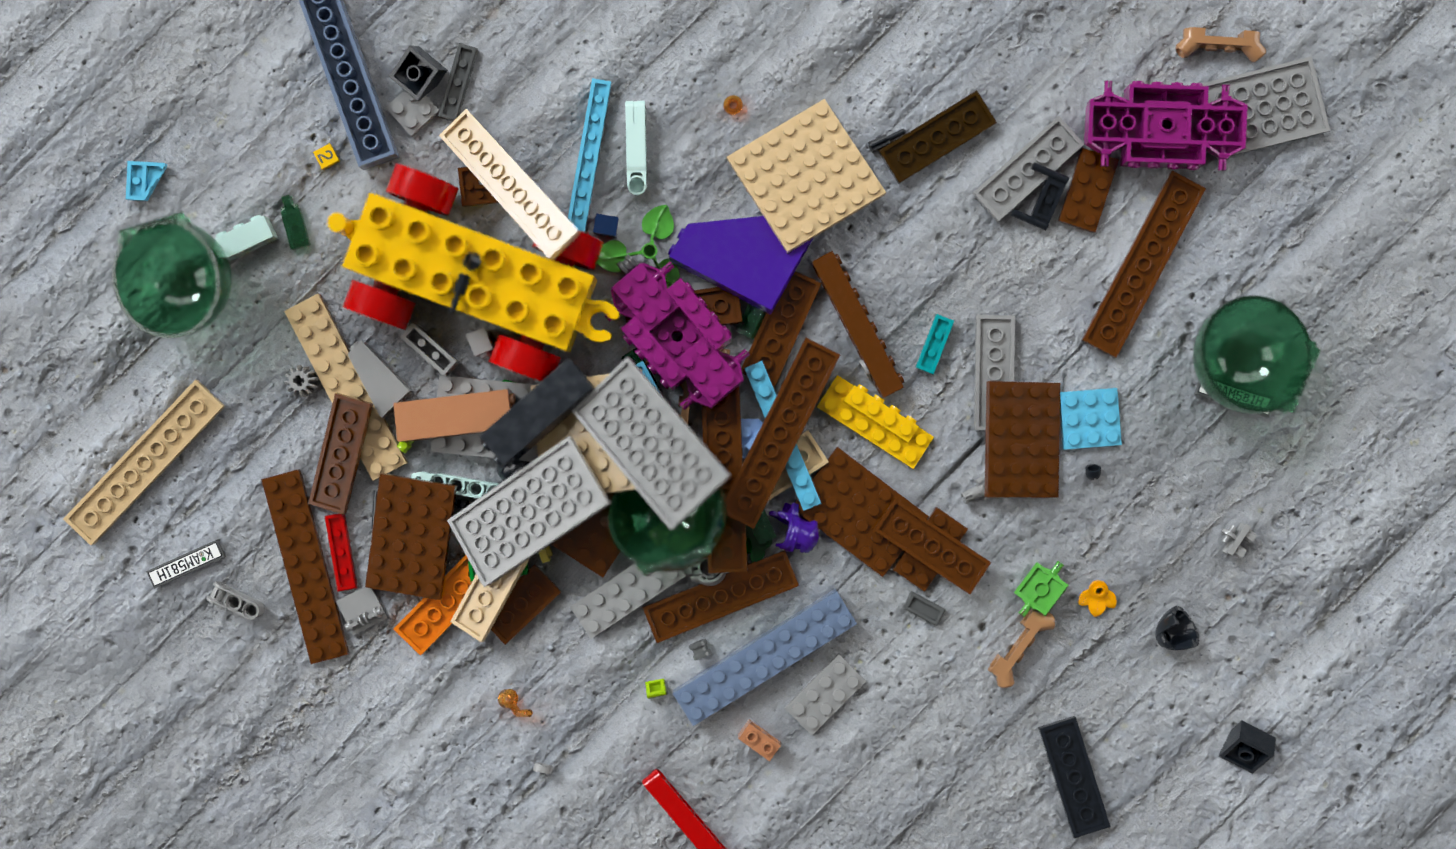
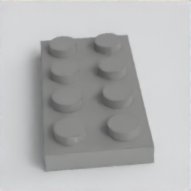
M838 653L785 706V709L813 735L866 680Z

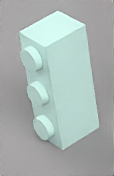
M257 215L252 217L251 221L246 224L240 223L235 225L233 230L229 232L223 231L216 234V238L212 239L211 242L220 261L228 263L279 239L270 219L264 215Z

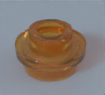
M731 95L725 99L724 110L728 114L736 115L742 110L743 103L738 96ZM732 102L736 103L737 107L734 109L730 108L729 106Z

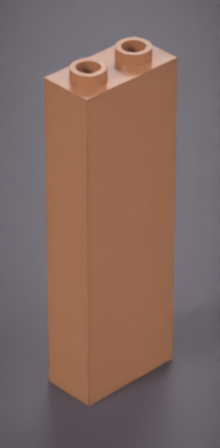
M504 389L393 403L397 442L483 433L516 404L515 394L512 393V390Z

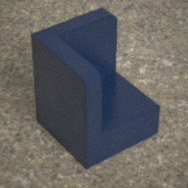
M596 213L593 229L594 235L617 238L619 218Z

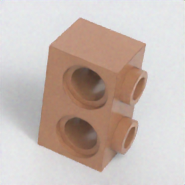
M750 719L738 734L739 740L768 761L773 758L781 746L778 739Z

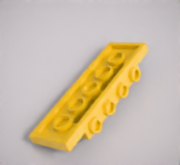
M837 375L817 405V408L914 469L934 436L917 426V421L909 415L906 418L900 415L901 410L891 405L888 407L883 404L885 400L875 394L874 397L867 393L869 390L860 384L855 386Z

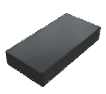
M913 591L910 592L902 607L935 626L938 625L946 610Z

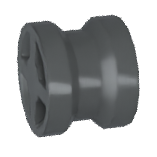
M629 254L625 256L622 262L616 263L625 276L638 265Z
M706 639L689 645V649L694 653V660L702 659L712 653L707 647Z

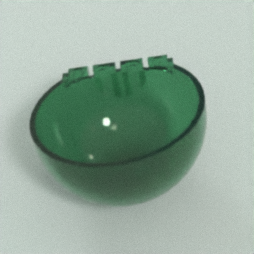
M183 212L119 230L120 238L117 239L119 247L115 254L112 270L113 287L120 307L130 321L138 328L156 337L180 338L205 329L220 316L231 294L232 271L227 255L214 237L204 229L192 224L189 218H185Z
M1250 295L1238 297L1221 305L1206 318L1194 341L1193 365L1202 388L1214 401L1223 407L1246 414H1263L1276 410L1282 413H1294L1300 401L1296 397L1300 398L1307 384L1306 381L1309 380L1314 368L1312 363H1316L1321 350L1316 347L1317 343L1310 339L1304 324L1291 309L1274 299Z
M720 486L675 529L671 530L637 489L615 492L609 508L608 521L610 533L617 547L625 556L636 563L639 571H642L643 575L656 571L677 572L685 570L703 561L719 543L727 518L726 500Z

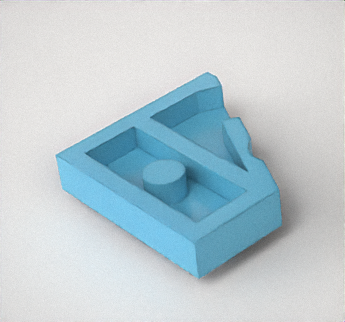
M128 161L126 200L148 201L165 172L167 164Z

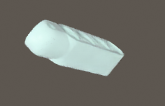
M645 100L625 102L627 187L629 192L635 196L642 195L647 188Z
M418 472L411 474V478L419 479L421 477V480L433 482L439 476L443 479V483L454 485L456 480L462 482V489L460 491L456 490V495L478 499L492 490L493 487L499 485V483L444 473ZM476 483L481 486L479 494H475L472 490L473 485Z

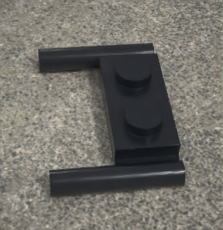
M1034 162L1031 169L1048 176V179L1044 183L1031 216L1016 209L1012 210L1010 216L1046 231L1065 186L1069 181V177Z

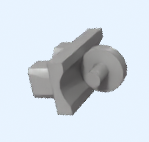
M1240 522L1238 527L1231 525L1229 530L1223 528L1221 532L1225 536L1222 542L1226 543L1222 552L1242 558L1246 553V549L1240 546L1242 540L1252 543L1257 536L1250 529L1251 526Z

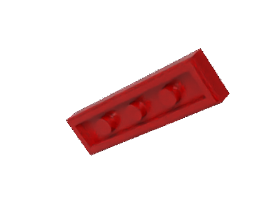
M345 514L324 516L337 591L358 588Z

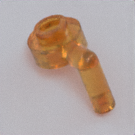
M503 689L499 693L498 703L502 708H510L516 717L532 716L533 712L531 709H519L517 706L518 695L515 690Z

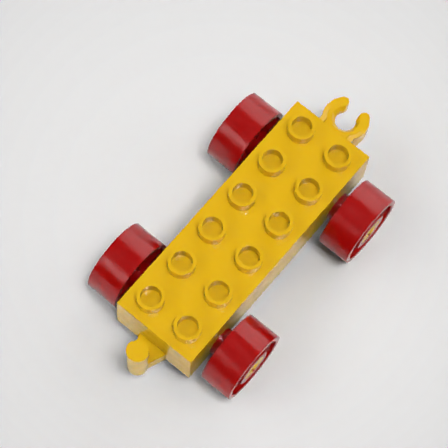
M395 165L385 191L403 200V204L369 192L359 220H350L345 215L337 212L331 214L327 220L330 230L351 240L342 267L374 279L373 286L352 279L342 306L343 308L406 330L416 303L398 297L399 289L450 308L455 296L453 290L459 273H465L471 276L465 295L460 297L456 310L521 334L518 341L499 334L489 362L541 382L558 368L561 357L543 351L545 343L571 353L578 332L594 342L602 343L609 341L612 338L611 333L606 330H595L591 325V318L599 312L606 314L608 318L617 320L620 317L619 312L610 303L591 299L597 279L593 275L573 268L576 265L594 271L604 245L603 241L579 231L580 234L553 260L432 216L428 214V211L449 216L459 188L408 166ZM533 242L532 247H533L534 249L538 250V251L543 252V251L537 246V244H536L535 242ZM468 252L479 253L481 259L478 269L472 272L463 266V260Z

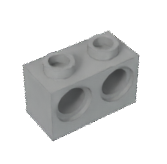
M483 327L466 334L474 356L481 359L484 358V360L489 359L495 346L490 330Z

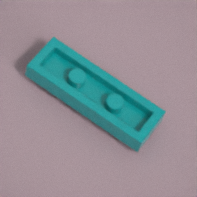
M935 314L915 368L932 375L934 374L954 320Z

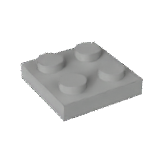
M405 90L385 107L412 137L439 114V109L427 96L417 101Z

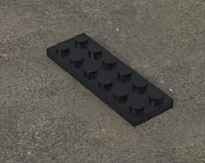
M1068 717L1038 727L1072 837H1081L1111 827L1076 717Z

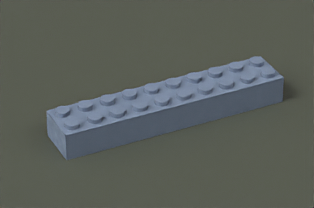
M299 0L358 166L362 170H367L400 158L344 1Z
M836 589L678 686L673 690V695L694 726L852 628L857 623Z

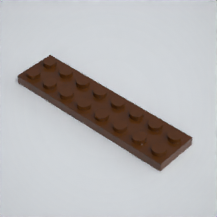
M783 550L748 564V572L726 573L725 578L716 585L706 586L698 584L643 607L656 643H659L798 587L799 584L787 554Z

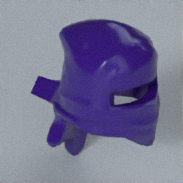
M785 503L782 511H769V516L789 526L785 541L783 543H776L775 547L790 552L800 549V553H809L817 545L819 540L817 521L808 522L799 518V504L792 503L791 505Z

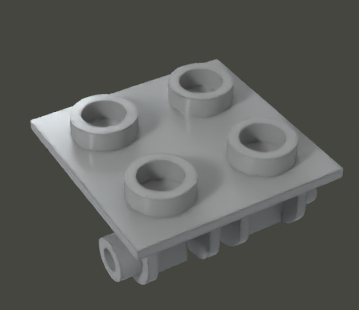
M363 587L336 601L347 623L345 628L347 631H351L352 635L387 619L372 588Z

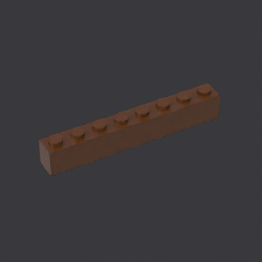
M831 251L812 261L811 264L861 360L866 364L871 375L870 377L881 398H885L904 388L902 385L904 379L900 372L896 373L894 369L896 364L891 355L887 356L885 352L887 347L883 339H878L876 335L878 330L874 322L868 320V310L864 304H860L858 300L860 295L855 287L852 289L849 283L851 278L848 272H843L840 266L842 261L839 255Z

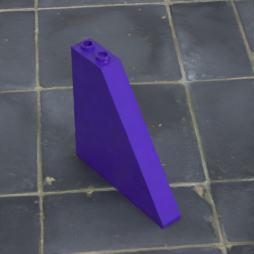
M764 216L689 223L685 229L682 228L677 236L679 240L676 245L673 244L670 247L668 255L671 263L771 315L813 239L787 253Z

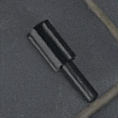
M901 129L888 136L884 134L868 142L869 149L873 153L890 144L891 140L906 134L905 129Z
M459 273L453 290L455 296L449 309L450 313H455L461 295H465L471 276L465 273Z

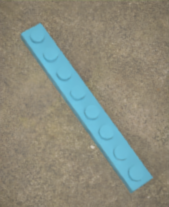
M592 78L568 213V220L579 231L584 233L587 227L612 84L611 81Z
M760 361L744 369L762 413L766 417L776 397V393L764 364ZM796 444L785 468L804 511L821 504V501Z

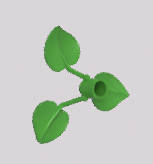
M668 205L657 206L644 216L642 230L646 234H651L650 243L643 245L641 251L627 253L630 256L642 255L645 259H652L656 266L655 268L658 269L663 268L670 261L669 259H663L658 264L655 257L658 250L656 245H654V236L658 239H665L673 232L674 222ZM617 240L606 242L603 245L597 264L607 271L620 272L621 270L616 263L622 262L627 255L626 246ZM673 264L675 268L666 274L667 288L680 279L679 270L675 264Z

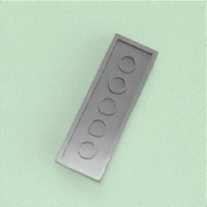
M1058 116L972 194L994 219L999 222L1048 178V176L1031 169L1034 162L1055 171L1078 151L1084 143Z
M976 315L974 430H986V381L1014 382L1015 316Z
M663 544L570 606V608L592 639L684 578L686 574L667 545Z

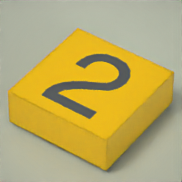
M330 143L313 152L323 170L340 162Z

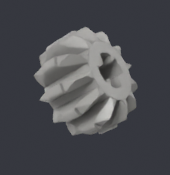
M297 365L296 369L291 367V374H285L289 381H285L284 384L290 385L287 391H293V396L300 394L301 397H306V393L313 394L311 388H317L313 381H318L317 377H312L315 371H309V366L302 367ZM304 378V383L299 384L298 379Z

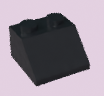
M409 45L389 75V78L417 101H420L439 85L448 70L420 46Z
M1241 720L1231 729L1219 753V757L1253 774L1274 756L1276 737Z

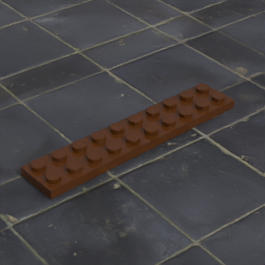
M1174 171L1169 173L1081 341L1117 358L1204 194L1205 187Z
M808 338L804 339L719 512L753 529L755 528L840 354Z
M739 385L712 409L702 405L703 444L731 475L706 499L708 573L748 572L746 525L719 512L743 464Z
M298 469L261 479L310 663L315 664L350 654L311 507L308 504L309 500L301 470Z

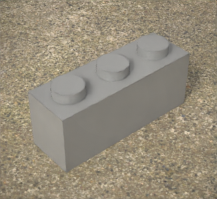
M412 323L401 336L405 342L443 376H449L460 363L416 323Z

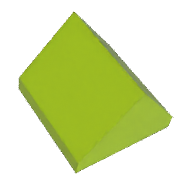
M664 678L645 682L647 698L667 695Z

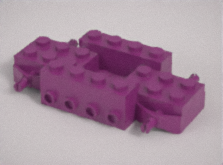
M1107 80L1104 81L1103 94L1090 99L1086 105L1084 145L1100 153L1101 167H1108L1109 155L1121 148L1120 166L1199 170L1200 167L1205 165L1206 152L1219 159L1218 171H1226V163L1229 156L1246 148L1248 105L1229 96V84L1222 85V94L1219 99L1208 103L1209 86H1203L1202 83L1183 85L1182 82H1173L1171 85H1163V82L1160 81L1152 82L1151 84H1144L1143 81H1133L1132 84L1130 83L1124 89V96L1122 98L1112 92L1113 81ZM1165 119L1169 120L1172 124L1171 129H1164L1162 121Z
M670 261L660 269L640 263L611 287L614 307L620 315L631 319L621 328L625 334L622 337L629 346L633 343L637 348L635 353L641 360L645 358L650 363L647 367L654 375L658 373L662 377L660 382L666 389L671 388L674 391L684 381L687 382L689 395L680 403L684 410L692 403H698L712 409L744 382L740 365L750 354L745 349L737 356L721 352L723 348L732 342V333L726 326H721L718 322L719 318L713 311L709 312L706 308L707 304L701 297L697 298L693 293L695 290L688 282L685 283L680 278L667 288L666 274L675 268ZM607 315L605 316L609 322L613 320L608 318ZM679 331L683 334V338L681 341L676 342L672 339V334Z

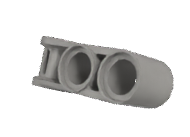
M219 581L214 582L212 593L210 596H207V601L226 608L246 619L260 617L265 610L264 604L261 601ZM234 597H237L239 600L238 606L233 604ZM251 605H254L256 607V614L251 613Z

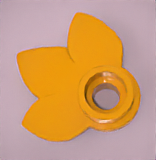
M1095 580L1090 584L1089 589L1080 594L1078 604L1081 606L1088 605L1090 613L1094 617H1098L1103 614L1106 607L1115 608L1117 600L1115 594L1108 590V586L1104 581ZM1098 588H1102L1100 592H1096Z

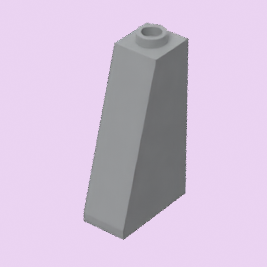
M357 341L350 347L351 351L348 353V356L378 414L382 418H386L394 410L393 403L403 402L413 390L366 342Z

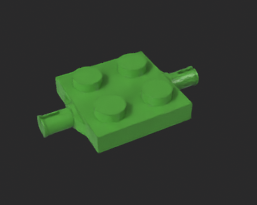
M1057 561L1052 569L1044 568L1038 562L1033 566L1014 591V594L1025 603L1018 612L1020 615L1025 617L1032 608L1047 616L1069 587L1058 576L1059 571L1064 566L1062 563Z

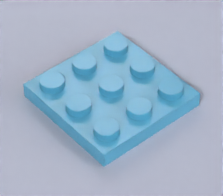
M1117 388L1060 392L1063 449L1122 445Z

